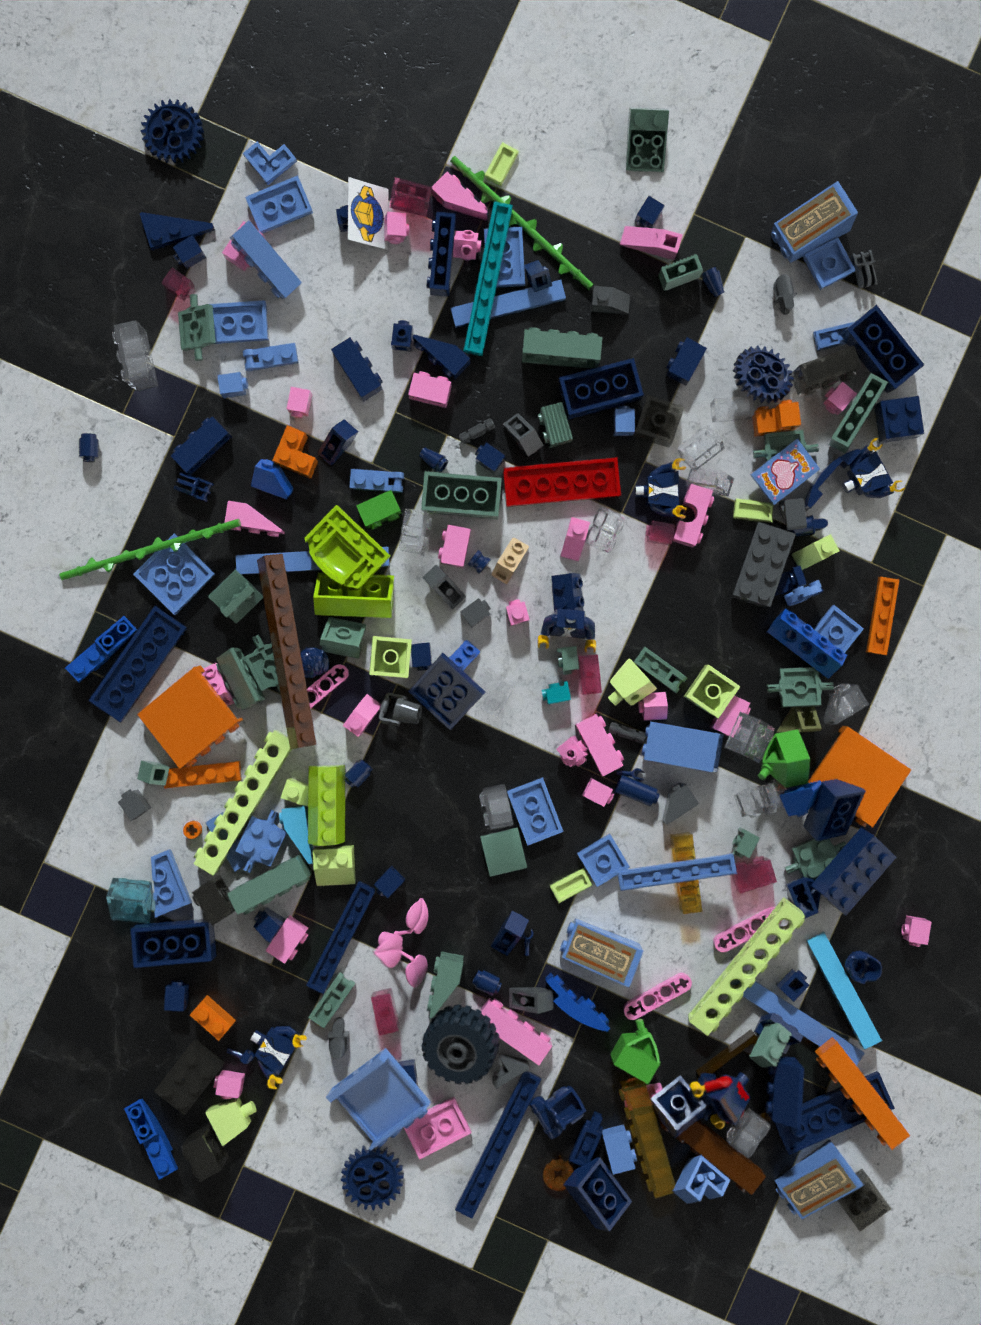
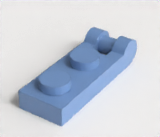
M295 343L242 351L243 357L246 358V371L299 363ZM253 357H259V362H254Z
M351 469L350 489L383 492L392 490V492L403 493L402 479H404V473ZM389 479H394V485H389Z

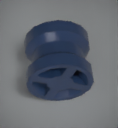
M478 550L467 565L474 567L476 572L480 574L491 559L484 557L482 552Z

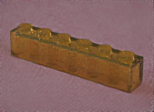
M636 1077L621 1081L622 1089L619 1090L622 1101H626L628 1106L624 1108L627 1119H632L633 1125L630 1126L633 1138L637 1137L638 1143L635 1144L638 1156H643L644 1161L640 1163L643 1173H648L649 1179L646 1180L649 1192L653 1191L655 1198L672 1194L676 1184L646 1083Z

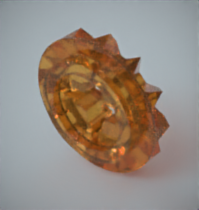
M561 1158L559 1160L552 1159L550 1163L546 1164L543 1171L545 1184L555 1191L565 1190L566 1188L563 1184L573 1173V1168ZM553 1170H556L557 1172L562 1170L561 1173L563 1178L558 1176L554 1179L555 1173L553 1172Z

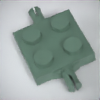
M191 294L189 295L190 307L178 312L180 344L183 351L194 349V360L201 361L203 360L202 348L216 344L213 305L205 304L198 306V295Z
M803 430L764 434V450H753L752 454L753 459L765 457L767 462L795 439L800 441L808 453L819 452V448H817L819 445H807L804 440Z
M260 635L252 638L257 649L244 658L261 691L277 686L280 692L272 643L263 644Z
M813 667L779 669L778 684H767V693L779 692L781 708L821 706L822 690L834 689V686H832L834 685L833 682H821L819 671Z
M811 838L791 847L795 863L784 867L786 873L789 875L798 870L803 877L816 880L836 857L838 852L846 845L845 841L833 845L830 839L816 841L814 838Z

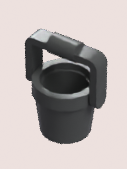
M387 693L379 709L380 722L399 726L400 723L418 724L421 718L422 706L407 701L406 696ZM390 698L397 700L393 720L384 718Z

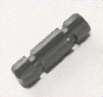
M489 418L483 424L479 423L468 429L467 433L459 434L461 442L467 444L470 442V439L474 440L485 434L487 430H493L495 428L494 422Z
M611 722L608 729L609 733L614 735L617 733L618 736L632 741L635 739V742L641 744L646 738L644 732H636L635 729L623 725L620 727L619 724Z

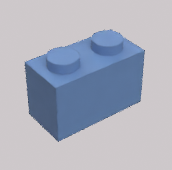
M624 1124L602 1130L612 1173L617 1174L635 1169L634 1162L637 1161L635 1150L630 1149L629 1143L632 1142L630 1130L626 1131Z

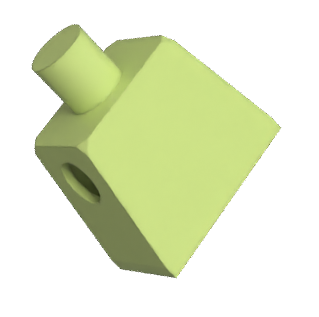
M629 658L610 680V683L616 690L608 698L615 706L623 699L630 705H634L657 688Z
M234 1098L208 1108L206 1115L222 1146L249 1126L251 1122L249 1115L256 1112V1106L252 1101L243 1105L240 1098Z

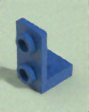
M466 640L449 658L464 671L480 654V651L469 640Z

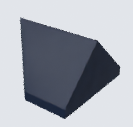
M802 877L786 884L787 896L792 904L803 911L805 918L819 913L818 907L821 895L811 886L815 880Z

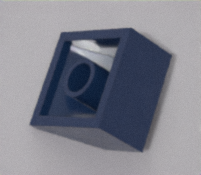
M681 1075L650 1099L661 1122L674 1138L705 1114L707 1107L700 1098L693 1095V1090H691Z

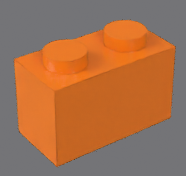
M208 995L190 1014L194 1020L218 1041L236 1021Z

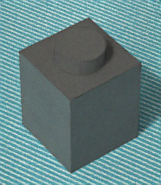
M478 598L460 611V613L472 628L490 615L489 610L491 608L485 600L481 601Z
M130 789L121 795L122 799L118 801V804L131 821L151 809V806L139 790L132 791Z

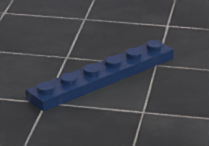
M361 881L358 882L306 986L324 994L376 891L375 888Z

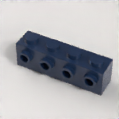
M436 212V220H432L434 239L430 241V251H433V254L428 262V270H431V276H427L426 288L430 289V295L446 297L450 295L453 245L456 229L455 213Z

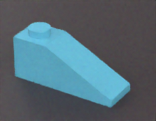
M304 805L284 807L281 809L282 812L279 813L280 823L284 825L285 831L307 863L313 864V845L308 844V807Z

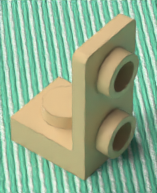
M513 537L491 575L508 584L529 546Z

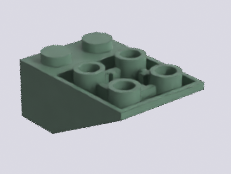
M629 107L626 170L664 172L669 120L668 109Z
M441 952L440 957H436L434 973H437V976H433L430 992H434V994L429 995L427 1011L430 1012L429 1018L434 1017L460 983L463 955Z

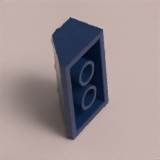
M838 779L822 781L815 803L810 808L803 827L816 841L847 835L866 791L861 787Z
M780 1056L777 1066L768 1067L770 1082H767L769 1101L766 1102V1113L774 1122L801 1129L804 1068L795 1057Z
M600 1157L574 1170L563 1184L597 1229L610 1232L632 1202Z

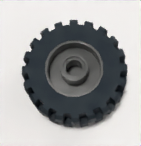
M454 1005L453 1008L447 1006L443 1010H439L430 1021L424 1033L421 1044L422 1051L424 1052L423 1058L425 1062L428 1061L427 1066L430 1070H434L435 1075L439 1078L440 1076L445 1078L444 1081H454L455 1084H461L462 1082L471 1084L473 1080L475 1082L481 1080L483 1076L489 1073L499 1050V1034L496 1032V1026L494 1023H490L491 1019L487 1015H482V1011L478 1009H471V1006L466 1005L462 1007L461 1005Z

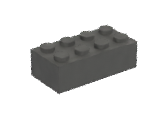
M758 522L732 598L769 609L796 534Z

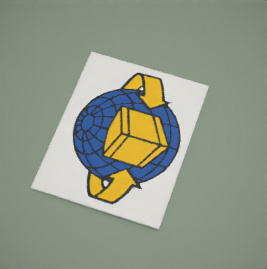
M348 177V240L388 250V241H384V218L388 211V189Z

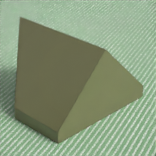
M815 706L792 707L777 732L797 729L799 732L821 731L822 728Z

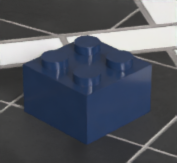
M919 396L884 400L874 406L879 443L914 439L925 434Z

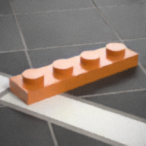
M878 577L866 649L868 653L887 655L899 586L898 579Z
M240 761L197 765L181 769L169 768L164 789L242 780Z

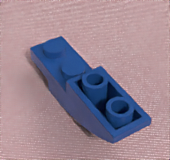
M123 616L94 640L95 643L66 666L65 669L80 683L90 673L98 670L135 634L137 629Z
M550 973L545 978L548 985L556 992L553 996L554 1003L565 1013L589 1027L602 1031L610 1030L609 1019L602 1012L599 1014L595 1010L596 1005L591 999L588 998L586 1000L582 996L576 1001L578 998L571 989L566 990L563 986L565 983L558 975L554 976Z
M140 1099L125 1107L124 1110L139 1144L143 1143L158 1179H162L178 1170L171 1153L173 1148L146 1102Z

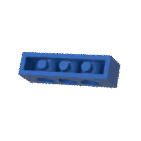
M787 608L772 622L767 631L828 679L843 665L847 657L840 648L829 642L826 637L820 635L809 624L803 622L795 613L790 612Z

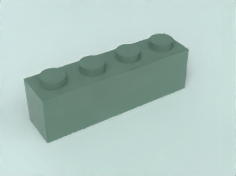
M872 373L869 375L833 434L829 443L831 447L846 454L884 392L887 381Z

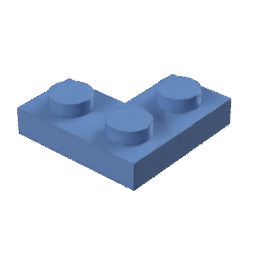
M258 141L243 152L244 157L267 185L297 162V159L285 144L270 156Z

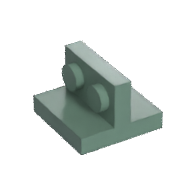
M235 569L208 597L220 608L226 617L229 616L237 624L263 598V595Z
M329 617L320 639L322 650L359 659L366 624Z

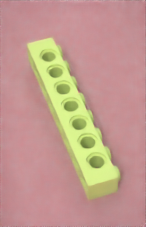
M278 730L268 733L264 740L266 742L264 748H260L254 756L256 759L253 766H248L244 773L246 775L244 781H240L235 787V796L233 799H228L224 806L226 808L224 814H220L215 820V829L213 832H208L204 839L206 842L204 847L199 848L194 855L196 860L193 864L213 876L218 873L229 854L228 851L239 838L291 752L288 736ZM272 746L278 749L276 757H272L269 753ZM261 763L268 765V771L265 774L259 770ZM252 779L258 782L256 790L251 789L249 786ZM241 796H245L248 799L247 806L240 804L239 799ZM231 813L237 814L238 821L236 823L230 821L229 816ZM221 829L226 830L228 833L226 840L221 839L219 836ZM211 846L217 848V856L210 854L209 849Z
M783 897L688 1014L689 1022L707 1036L711 1032H715L720 1025L721 1019L723 1017L726 1018L730 1014L734 1003H738L742 999L743 992L747 987L751 988L753 986L756 976L766 970L769 960L779 954V948L783 943L786 944L791 939L792 932L802 926L805 920L803 911ZM781 920L789 921L786 926L779 925ZM769 935H776V939L773 941H768L767 937ZM757 950H764L761 956H756L755 952ZM745 965L752 966L748 971L742 969ZM735 979L740 981L738 985L730 984ZM722 994L728 995V998L725 1000H720L719 996ZM709 1009L716 1010L712 1015L706 1013Z

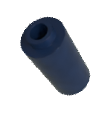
M622 774L614 791L650 807L652 804L657 803L660 795L657 793V788Z

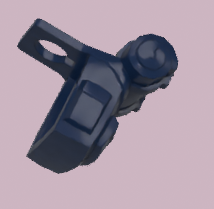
M571 1086L561 1087L547 1100L543 1096L534 1097L529 1104L549 1139L557 1138L566 1129L565 1125L576 1123L586 1112L581 1099Z

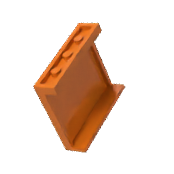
M201 665L193 667L137 714L179 769L185 766L187 768L193 766L197 762L196 758L201 755L203 757L211 751L210 747L214 743L218 745L225 740L224 735L228 732L233 733L240 727L239 723L243 721L242 718H236L203 675L205 670Z
M842 726L838 731L840 733L839 737L808 783L838 779L863 788L866 792L855 814L857 818L855 822L863 827H866V825L874 827L911 772V769L850 727Z

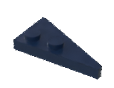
M144 212L140 213L152 250L183 241L192 235L196 237L215 231L213 223Z

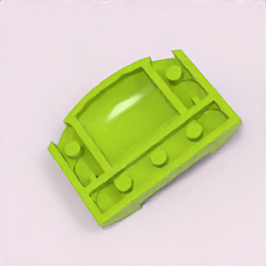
M338 505L305 537V542H308L309 553L317 566L339 584L358 590L391 557Z

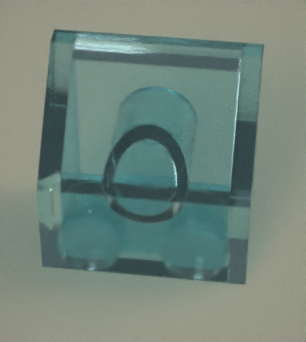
M113 878L106 896L111 919L149 923L153 900L152 883L145 880Z

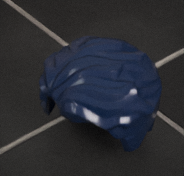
M309 647L301 651L304 676L306 678H314L316 675H321L328 671L329 659L323 650Z
M852 952L845 961V967L851 979L858 983L865 984L868 981H877L882 974L881 963L867 952Z

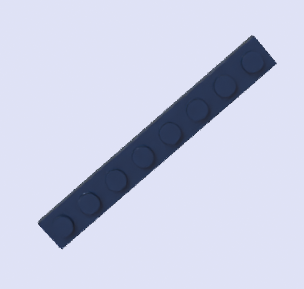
M528 1070L521 1074L455 1206V1210L473 1219L542 1080L540 1076Z

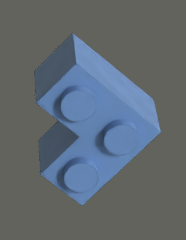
M702 1155L688 1158L673 1192L687 1204L699 1202L703 1194L709 1199L723 1197L730 1179Z

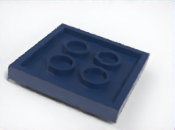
M444 653L434 661L408 691L449 730L486 693Z

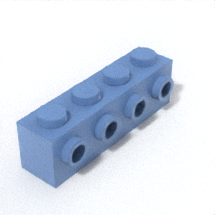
M250 220L230 237L233 248L244 254L246 263L250 267L254 266L259 272L257 274L264 283H269L272 287L270 289L277 298H286L302 283Z

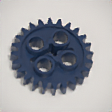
M169 99L168 104H165L161 100L160 107L154 104V111L148 109L150 116L144 115L147 122H141V125L145 128L140 130L144 136L142 140L146 143L147 150H150L152 156L157 155L158 160L164 157L165 162L168 163L171 158L174 164H176L177 158H179L181 162H184V156L190 159L189 153L196 154L194 148H201L198 141L203 140L201 133H204V130L200 127L203 123L199 119L198 113L194 111L192 106L188 108L186 102L181 105L177 99L175 104H173L171 99ZM167 117H172L169 121H165ZM184 125H189L187 129L182 130ZM159 133H163L162 137L156 138ZM175 142H180L178 146H173Z
M758 345L755 349L751 346L748 350L744 349L733 364L735 366L733 372L736 373L734 379H739L736 385L743 386L741 392L746 390L747 397L753 395V401L759 398L760 403H763L765 400L768 404L772 401L777 403L779 399L782 400L790 392V388L793 386L791 382L794 378L790 376L793 371L787 370L790 364H784L785 358L780 359V353L773 354V349L768 352L766 346L762 350Z
M363 1145L362 1152L355 1149V1156L350 1154L349 1161L345 1160L344 1166L346 1168H342L341 1172L344 1174L341 1177V1181L345 1182L342 1189H348L345 1196L352 1195L350 1202L352 1203L357 1200V1207L363 1203L365 1210L368 1208V1205H371L373 1211L376 1205L382 1209L384 1202L389 1206L390 1199L395 1201L396 1194H400L401 1189L399 1187L403 1186V1181L400 1179L404 1178V1173L400 1171H402L403 1166L397 1165L399 1158L393 1159L394 1152L389 1155L387 1154V1147L383 1151H381V1147L370 1151ZM381 1162L383 1167L377 1168L374 1163ZM362 1168L365 1173L359 1174L356 1172V1169ZM385 1180L389 1185L382 1186L380 1182ZM366 1186L369 1187L371 1191L364 1192L361 1188Z

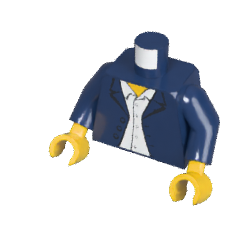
M874 438L870 442V446L866 445L862 448L861 453L849 465L850 470L847 472L849 480L842 483L846 493L856 490L859 496L864 494L867 498H883L893 494L894 491L902 492L905 490V488L897 489V484L903 481L898 480L893 483L876 452L883 446V444L879 447L873 445V442L878 438Z
M677 458L674 462L661 465L653 470L646 478V485H635V497H646V506H650L652 511L662 517L677 516L684 519L686 516L681 515L680 511L683 509L687 510V508L679 505V471H676V469H686V466L679 467V463L685 459Z
M557 609L553 614L544 618L541 629L542 635L537 638L538 648H540V644L545 643V647L548 649V636L587 639L584 651L587 653V648L591 647L594 649L593 653H595L597 644L594 640L595 623L592 619L586 617L585 611Z
M290 1026L271 1027L267 1035L256 1030L250 1039L260 1046L255 1056L263 1074L268 1080L267 1084L270 1089H277L275 1081L278 1084H282L283 1080L276 1077V1074H280L295 1047H304L300 1040L307 1039L305 1035H299Z

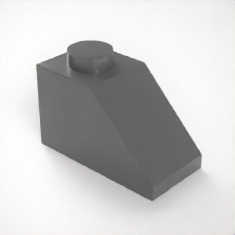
M593 287L591 312L629 314V294L613 287Z
M519 413L503 423L505 429L527 456H530L544 446L535 429Z
M437 565L422 577L452 609L466 597Z
M677 783L670 788L671 792L667 795L662 819L666 825L699 805V802L685 783L682 785Z
M541 987L509 988V1007L536 1014L553 1010V990Z

